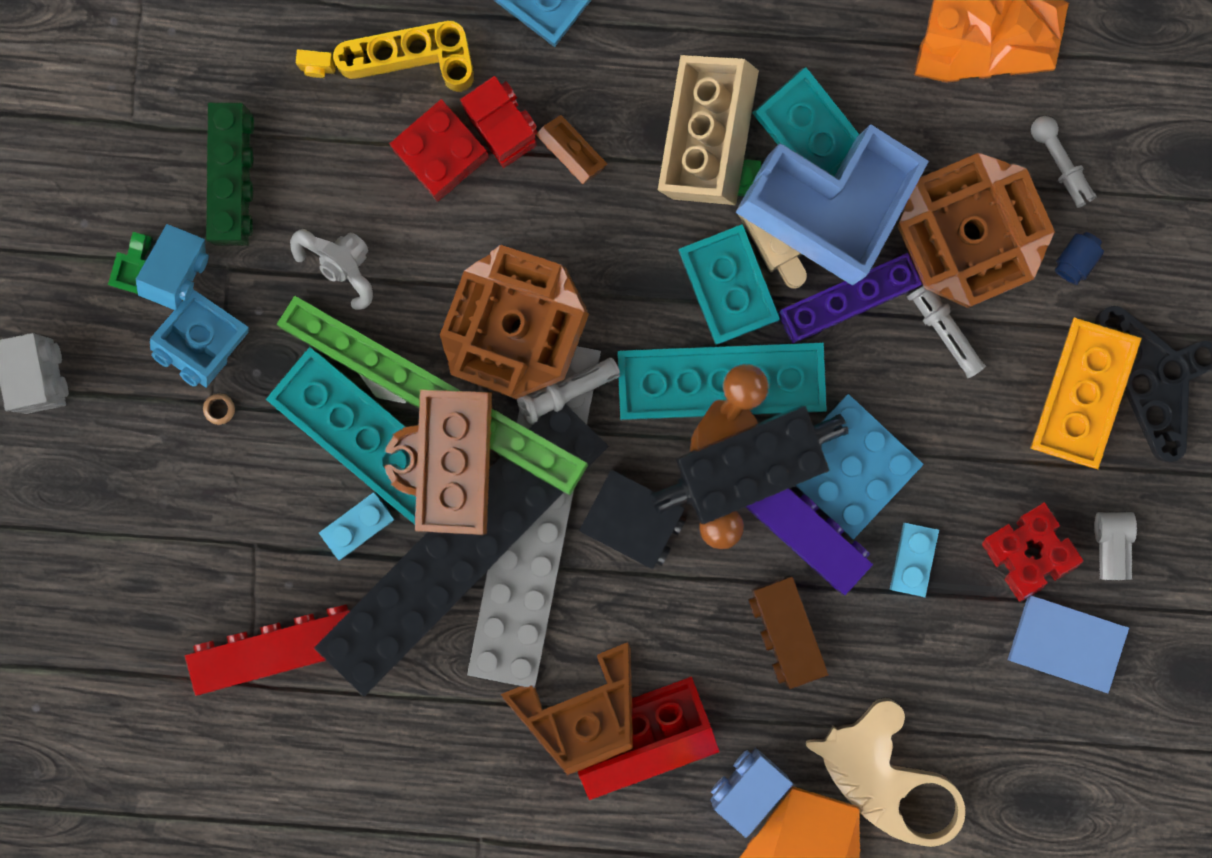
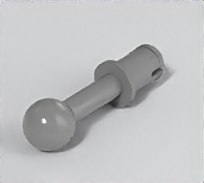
M1041 116L1031 126L1032 137L1039 143H1045L1062 172V175L1058 178L1059 183H1064L1076 203V207H1082L1086 205L1081 195L1082 193L1089 202L1097 196L1082 172L1084 170L1083 166L1074 167L1057 138L1059 131L1057 122L1049 116Z

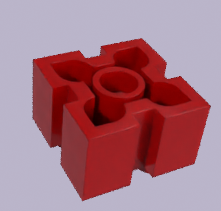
M493 76L460 100L465 114L504 169L537 146L535 135L538 132L535 129L537 126L526 110L521 113L517 110L516 107L519 106L516 101L517 97L506 81L500 84L496 76Z
M1045 502L1021 516L1017 522L1019 528L1015 531L1008 524L986 537L982 543V546L996 567L1005 564L1010 573L1006 576L1005 581L1019 602L1043 589L1048 583L1044 578L1050 574L1054 581L1083 563V559L1070 539L1066 538L1060 542L1055 532L1060 527V524ZM1028 546L1036 547L1039 550L1037 555L1039 559L1035 560L1034 556L1028 558L1025 555Z

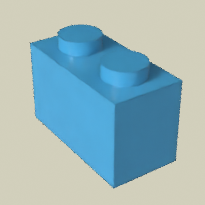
M166 224L136 277L138 295L176 311L181 301H187L194 287V282L192 281L197 272L202 273L208 263L209 255L206 254L205 239Z

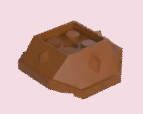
M976 153L921 177L903 208L897 224L924 288L967 308L1034 280L1047 247L1055 233L1027 168L1009 164L981 153ZM971 223L977 226L979 229V238L977 240L969 239L965 235V224Z
M499 245L490 252V255L480 259L464 270L440 333L442 345L449 361L450 373L456 378L515 399L560 382L566 377L589 313L566 267ZM521 319L520 328L512 333L514 322Z

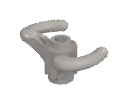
M300 229L293 234L290 244L293 257L297 262H303L306 259L304 247L308 248L320 256V270L326 278L331 281L337 280L341 282L348 279L359 293L360 297H356L351 301V307L354 310L365 309L371 304L373 298L372 285L361 275L359 266L366 260V254L368 253V247L360 237L353 233H348L345 237L340 236L332 243L315 237L306 229Z

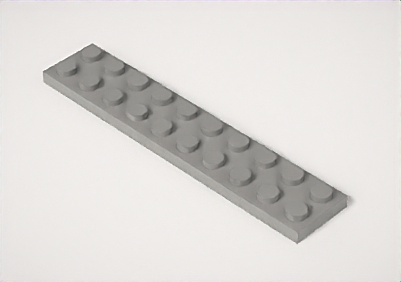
M577 346L565 379L599 364L601 351ZM593 390L565 403L586 424ZM519 410L517 423L529 429L533 424L528 423ZM564 492L488 570L467 673L468 676L524 687L532 685L535 688L573 492L571 495Z

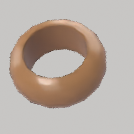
M217 393L206 399L203 412L209 422L221 425L232 419L235 405L229 396ZM218 399L224 400L228 405L227 414L220 419L213 417L210 411L211 404Z

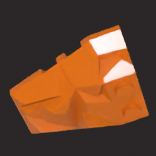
M933 0L926 36L920 45L914 76L948 83L957 82L964 78H990L992 75L1010 73V75L1054 71L1069 3L1065 0Z

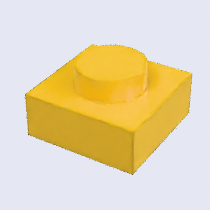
M297 49L296 64L301 71H304V75L323 78L325 73L335 74V62L332 53Z

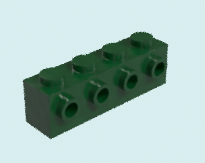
M208 103L206 240L214 246H249V236L253 234V219L249 215V202L253 201V183L249 181V168H253L254 164L253 148L250 147V134L254 132V116L243 103Z

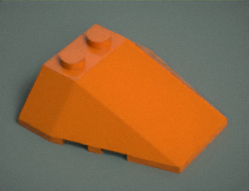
M792 786L767 818L763 828L747 844V848L740 858H860L859 806Z

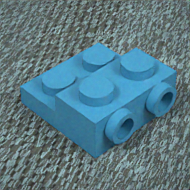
M193 289L188 300H183L177 310L171 313L150 338V350L153 351L152 357L162 366L168 367L172 364L181 370L180 376L188 384L197 386L200 383L207 388L227 364L228 356L248 334L249 327Z

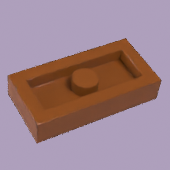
M562 115L544 125L536 134L547 149L553 152L569 169L570 173L582 184L599 174L607 165L602 157Z

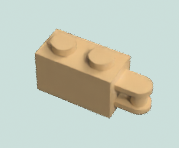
M739 215L770 273L778 270L789 288L797 289L801 287L807 278V273L799 260L802 254Z

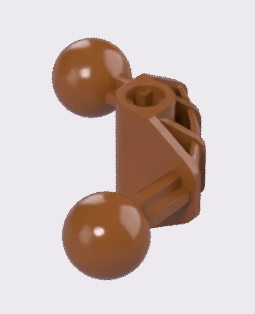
M741 364L735 366L727 373L723 382L726 400H717L712 403L692 435L690 452L758 424V421L749 409L759 406L765 400L769 389L767 377L760 368L751 364ZM735 511L703 525L700 523L699 530L702 539L709 546L715 549H728L736 545L741 539L744 524L741 515Z

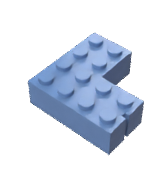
M871 124L856 137L835 177L779 143L766 157L753 180L754 183L749 187L735 213L853 286L868 275L929 161Z

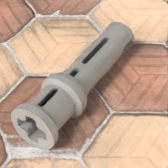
M921 285L906 296L909 301H914L923 314L925 325H932L948 350L965 372L967 378H971L986 367L950 316V305L948 303L944 304L938 294L925 289L924 285Z
M607 358L599 364L574 374L563 381L518 398V406L523 417L528 423L533 424L537 421V417L552 410L556 412L562 410L565 403L571 399L619 378L620 371L614 359Z

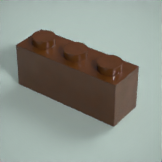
M787 576L751 589L753 598L748 599L754 618L761 617L765 630L760 631L766 650L773 649L777 663L772 664L778 683L785 682L786 687L793 689L828 676L829 674L793 577Z

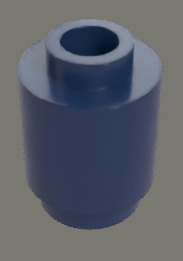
M1084 232L1083 235L1076 233L1057 259L1058 265L1054 269L1055 272L1069 283L1078 285L1081 280H1085L1103 255L1104 250L1100 247L1102 244L1101 240L1089 232Z

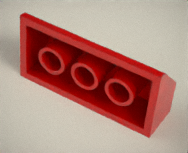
M689 677L632 698L633 748L577 772L589 800L719 753L720 751L693 678Z

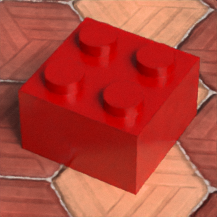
M442 99L389 143L395 154L437 202L489 158L487 150Z

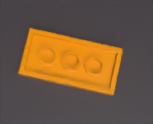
M1073 318L1030 448L1098 470L1142 338Z

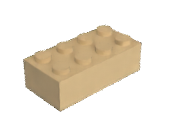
M680 56L658 185L659 192L673 200L736 205L759 72L745 59Z

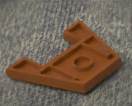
M628 642L597 655L607 684L557 705L543 709L536 687L533 688L532 685L529 687L520 686L501 694L504 701L567 775L633 748L631 647Z

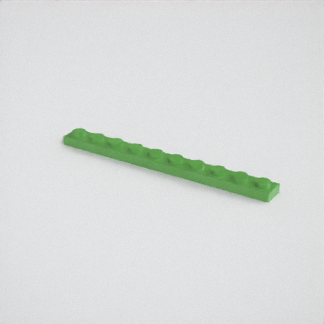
M296 296L293 297L276 324L284 331L418 408L420 407V390L460 391ZM491 408L490 450L566 494L571 495L588 464Z

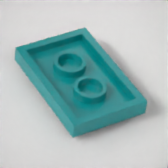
M807 67L797 72L752 112L777 145L781 143L833 177H835L854 140L859 135Z
M743 224L678 249L715 346L780 320Z

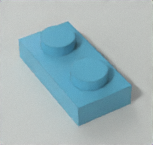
M373 492L319 532V534L340 561L396 519L377 493Z
M903 523L890 590L921 597L926 596L939 530Z

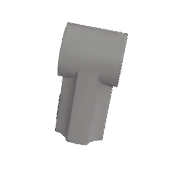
M1098 512L1095 516L1094 530L1096 541L1099 543L1100 579L1132 580V543L1135 542L1137 534L1135 514L1133 512Z

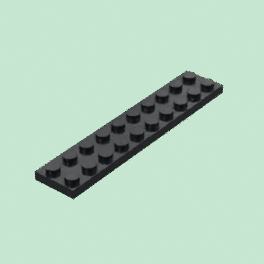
M566 404L558 412L552 410L542 415L528 429L586 462L588 467L609 447ZM501 457L489 469L487 534L427 532L314 649L365 697L564 492L508 459Z

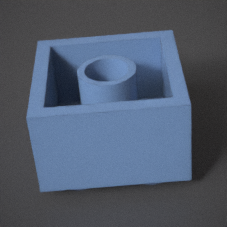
M756 747L751 753L746 750L739 756L733 765L736 770L728 779L723 776L711 790V793L714 795L710 799L714 810L746 838L793 785L788 776Z

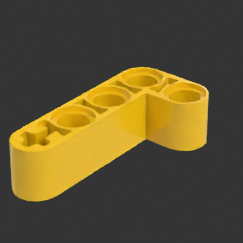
M444 21L344 41L335 48L333 53V60L338 70L344 77L349 79L439 62L443 79L450 90L463 92L474 81L467 38L463 27L454 21ZM450 33L457 34L460 37L459 42L453 47H447L442 44L443 38ZM422 40L426 42V48L421 53L414 54L409 51L412 42ZM382 47L393 49L391 57L386 60L377 59V51ZM366 50L371 60V63H367L365 60L366 55L364 51ZM350 54L355 56L353 60L354 65L352 66L346 64ZM456 66H461L467 70V73L463 79L453 80L449 77L450 70Z

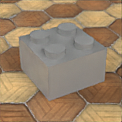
M31 333L0 340V387L5 411L29 414L66 406L65 397H68V386L65 378L60 376L58 366L62 362V355L58 344L54 343L53 339Z

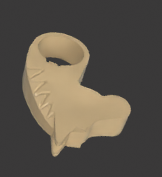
M889 698L878 699L872 703L855 723L838 728L832 726L825 739L806 741V746L810 750L823 757L825 766L834 783L850 803L859 806V812L866 819L890 836L907 843L932 847L949 842L961 830L965 820V804L960 792L948 778L935 772L894 766L889 763L893 750L891 736L902 728L905 720L903 709L894 700ZM925 783H935L945 787L952 793L955 802V812L951 822L943 830L932 834H923L911 829L904 822L899 810L901 798H905L914 787Z

